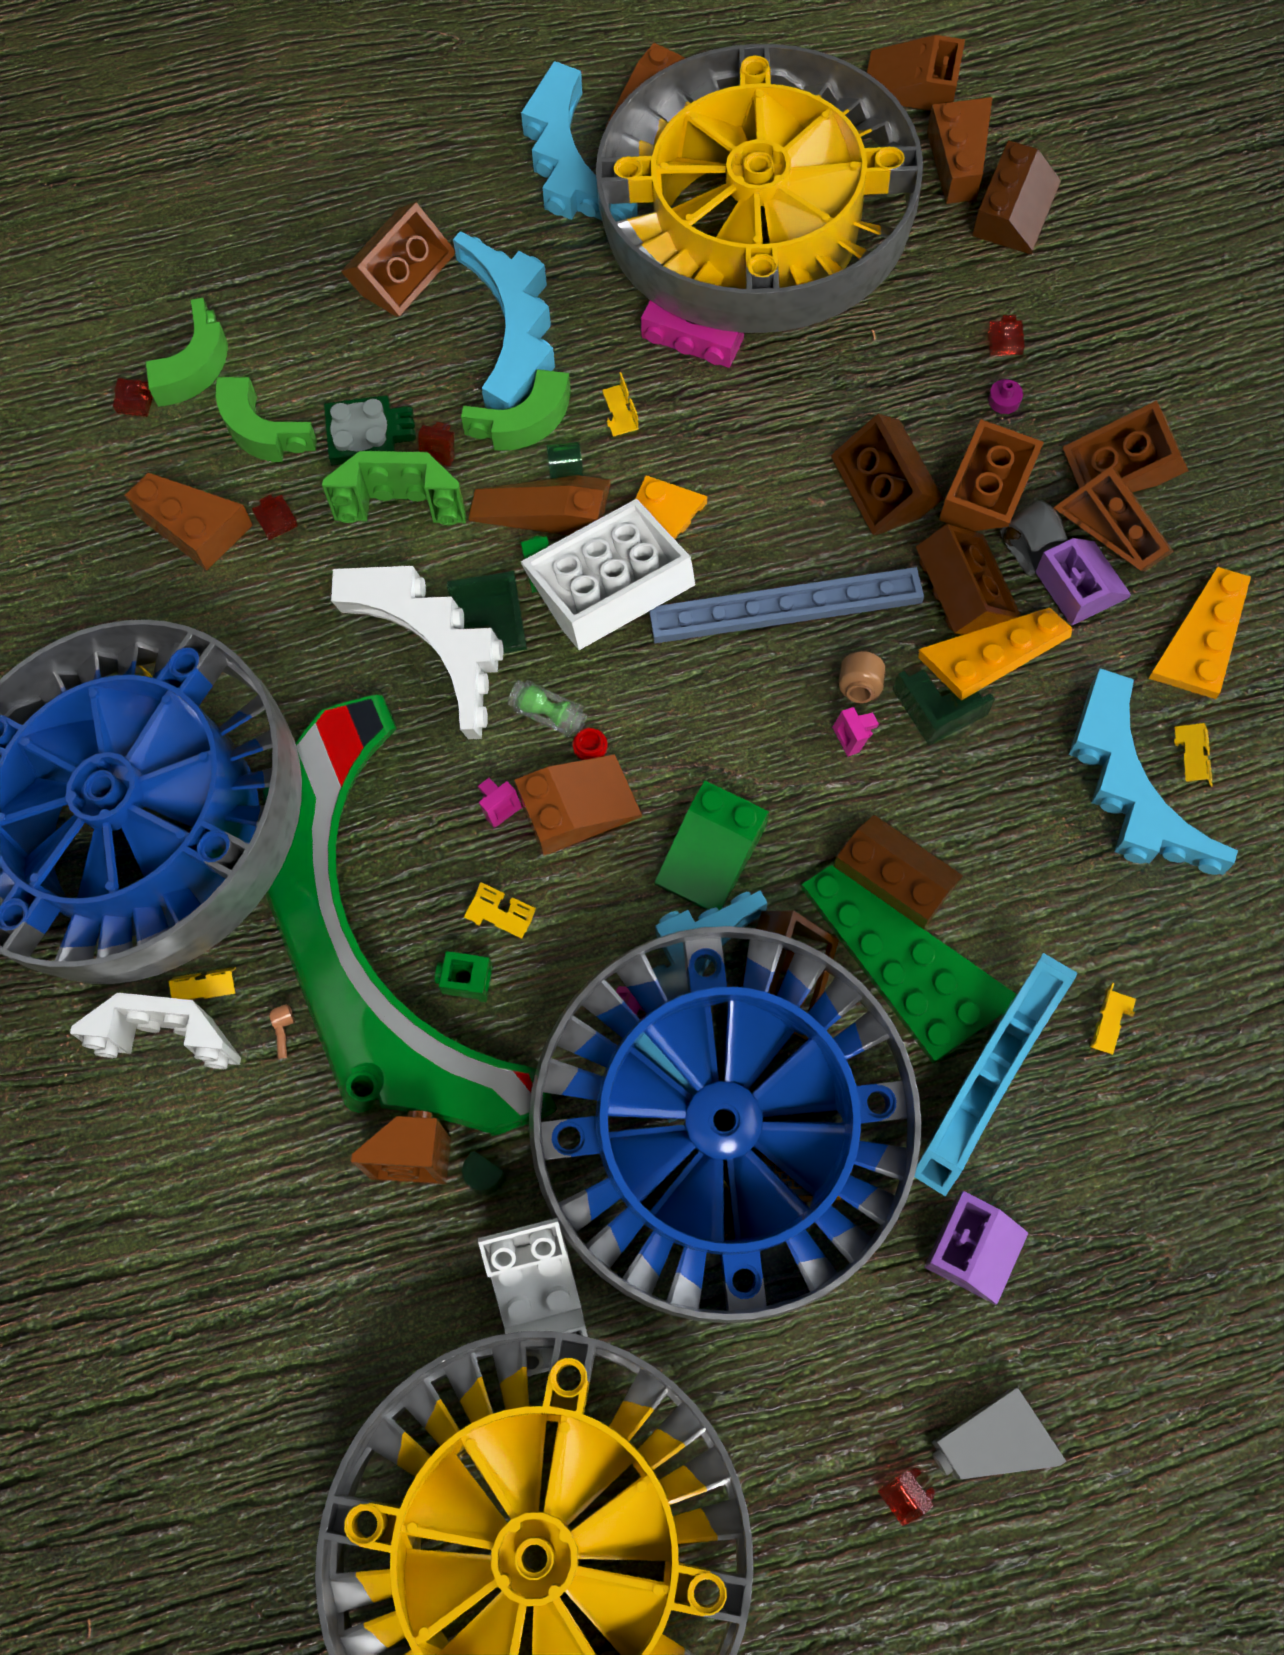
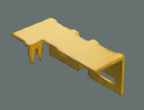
M619 372L620 385L602 390L610 413L612 412L613 414L612 421L607 418V425L610 427L613 437L639 429L638 415L631 398H629L630 411H628L626 406L628 404L629 392L621 372Z
M1205 723L1176 726L1175 745L1177 747L1179 744L1184 746L1185 742L1184 766L1186 782L1208 779L1210 786L1213 787L1211 762L1208 758L1210 756L1209 735ZM1204 746H1205V748H1206V750H1207L1208 756H1207V755L1204 756V751H1203V747H1204Z
M480 882L464 918L475 922L478 926L485 919L495 924L494 926L522 939L532 921L536 908L511 898L508 912L498 909V906L505 894ZM480 897H484V898H486V899H488V900H490V901H492V902H494V903L491 904V903H489V902H487V901L481 899ZM513 912H515V913H517V914H519V915L525 917L526 920L523 919V918H521V917H519V916L514 915Z
M236 967L208 971L205 975L206 978L195 980V978L200 976L201 973L173 977L168 981L171 998L194 1001L195 998L204 997L206 999L235 994L232 971Z
M1114 983L1105 991V998L1099 1012L1103 1015L1096 1023V1030L1090 1044L1091 1048L1111 1055L1114 1053L1119 1036L1122 1014L1133 1017L1135 1013L1133 1008L1136 1001L1135 998L1112 991Z

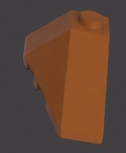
M575 475L475 489L468 518L472 522L569 536L604 517L611 480Z

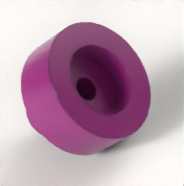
M999 380L991 387L988 403L997 413H1013L1020 406L1023 390L1013 380Z

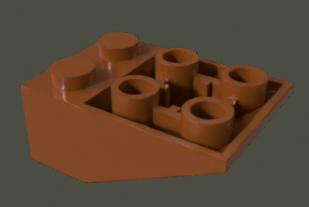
M932 35L871 50L867 73L883 84L902 106L931 111L934 104L954 101L965 39Z

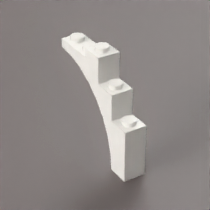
M413 566L333 569L331 602L341 613L365 614L392 621L414 632L435 649L452 678L459 706L460 730L468 739H482V728H486L488 723L487 709L483 707V694H488L489 691L487 673L498 672V661L503 660L504 653L502 640L497 638L491 628L463 629V609L458 607L452 597L425 598V580L420 577Z

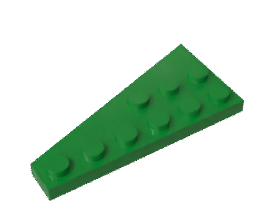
M833 865L828 866L802 884V891L932 1064L1001 1017L1010 1002L1015 998V992Z

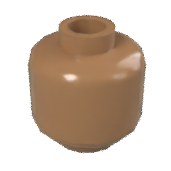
M857 651L846 656L841 663L839 675V689L842 694L856 703H867L881 695L885 681V663L883 660L868 651Z

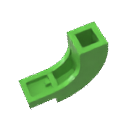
M204 298L191 300L194 334L188 346L174 356L146 361L149 390L158 407L177 404L195 397L208 388L223 369L227 357L228 342L220 322H217L214 310H208Z
M537 369L533 390L529 397L520 405L510 409L496 410L463 406L461 419L464 434L476 439L492 438L494 450L499 451L521 449L543 440L556 429L567 411L571 394L569 373Z
M217 377L216 403L229 435L245 452L262 460L283 463L284 451L293 453L316 451L317 439L311 422H273L265 420L255 414L257 395L250 377Z

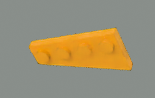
M646 475L635 499H638L665 530L676 539L680 533H683L688 528L695 514L698 511L701 512L705 507L708 496Z
M1217 567L1148 679L1217 699L1221 693L1251 576Z
M1049 607L919 649L918 658L962 701L1070 638L1072 627Z

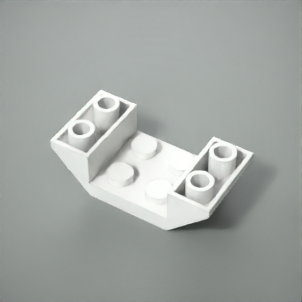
M116 993L72 1025L70 1034L82 1041L83 1047L94 1049L95 1055L117 1058L118 1053L131 1054L136 1028L152 1033L160 1032V1027L174 1029V1033L185 1036L184 1046L195 1054L194 1057L196 1059L204 1061V1066L227 1069L228 1064L240 1065L241 1057L214 1020L193 1000Z
M558 1218L478 1238L487 1277H491L505 1334L521 1331H554L588 1337L570 1259ZM554 1348L526 1349L527 1376L550 1370Z

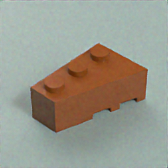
M993 97L932 105L927 134L946 204L977 200L983 176Z
M1112 466L1054 507L1059 513L1143 572L1174 552L1117 470Z

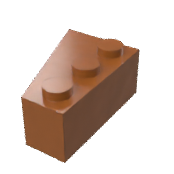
M147 473L125 494L127 501L138 518L206 571L253 526L243 504L151 473Z

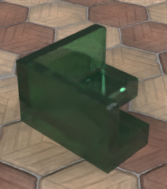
M514 571L447 582L449 597H452L458 607L463 609V629L489 625V628L493 630L497 638L502 640L503 654L527 650Z
M924 669L910 677L905 671L898 673L893 687V692L929 746L987 716L995 701L991 693L982 697L978 691L962 701L953 692L942 697Z

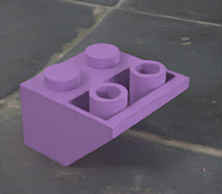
M1072 538L1045 551L1035 572L1071 626L1131 596L1094 541Z
M963 1191L955 1198L924 1268L997 1305L1028 1232L1000 1209Z

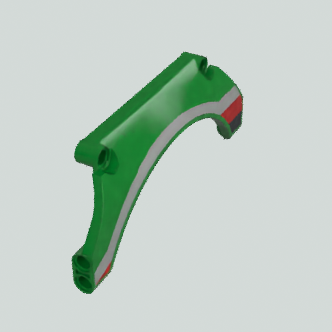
M371 695L322 709L295 743L300 759L302 776L299 819L292 845L283 866L265 895L343 1103L349 1110L360 1113L369 1110L375 1101L379 1099L383 1109L405 1112L426 1111L432 1113V1117L490 1133L491 1136L500 1135L529 1124L531 1091L536 1069L502 1061L471 1050L444 1036L422 1021L400 1002L381 981L358 946L349 927L340 898L336 873L338 827L345 801L356 778L369 758L397 728L382 695ZM269 787L263 790L262 798L264 803H266ZM359 1084L364 1085L369 1089L370 1095L359 1097L353 1093L351 1088ZM543 1092L541 1119L557 1110L551 1093Z

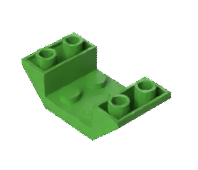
M359 451L324 478L322 482V487L335 521L344 523L368 521L370 498H376L381 501L409 499L416 502L427 499L433 523L454 525L456 523H466L467 520L459 482L428 452Z

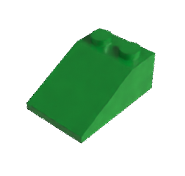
M704 780L685 815L654 882L655 885L705 910L715 907L718 910L723 909L767 827L769 811Z

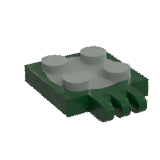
M388 395L324 403L328 454L331 466L344 464L359 451H395V443L410 442L416 439L413 408H391Z

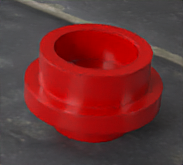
M594 728L581 730L573 740V751L580 760L603 757L608 749L606 736Z

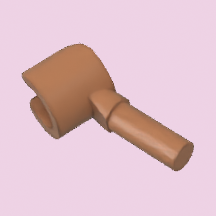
M287 1004L276 1007L270 1012V1020L277 1037L278 1059L287 1058L284 1026L295 1023L292 1009Z

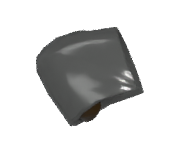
M1042 500L1035 501L1022 508L1013 515L1008 527L1000 528L1001 536L1006 546L1027 575L1036 572L1045 551L1068 541L1059 514L1052 506Z

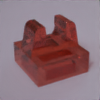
M1003 315L1000 321H990L988 327L990 355H1023L1025 348L1022 320L1016 321V315Z
M118 378L114 389L115 399L113 403L116 413L148 417L153 400L148 382Z
M437 421L433 427L423 425L418 432L419 452H428L439 464L451 466L455 458L454 432L449 431L451 428L450 424Z
M270 494L259 500L261 505L252 508L254 516L268 540L298 527L297 521L282 495L273 498Z
M913 1468L910 1471L906 1470L885 1483L878 1490L902 1526L925 1515L934 1506L931 1502L935 1496L933 1487L923 1491L915 1480L922 1473L918 1468Z

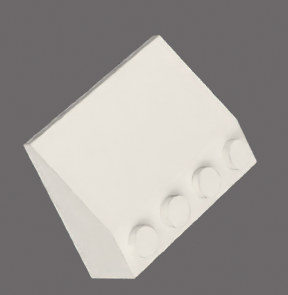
M638 499L627 503L521 561L522 567L559 626L578 650L695 586L691 556Z

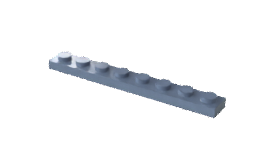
M917 567L660 605L649 611V617L655 644L921 604L924 594Z

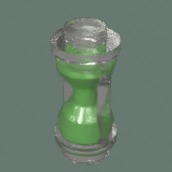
M518 680L513 686L507 702L509 706L514 708V712L559 731L567 737H570L573 732H580L587 718V715L583 713V705L546 690L529 680L526 682ZM547 698L552 699L558 703H552ZM539 714L547 715L551 720H549V719H547V718H545V717H543V716H541V715H539Z

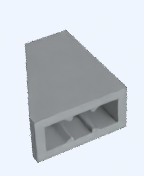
M1018 1387L1008 1389L932 1441L937 1450L932 1454L935 1462L945 1476L951 1473L955 1479H969L1057 1467L1066 1462Z

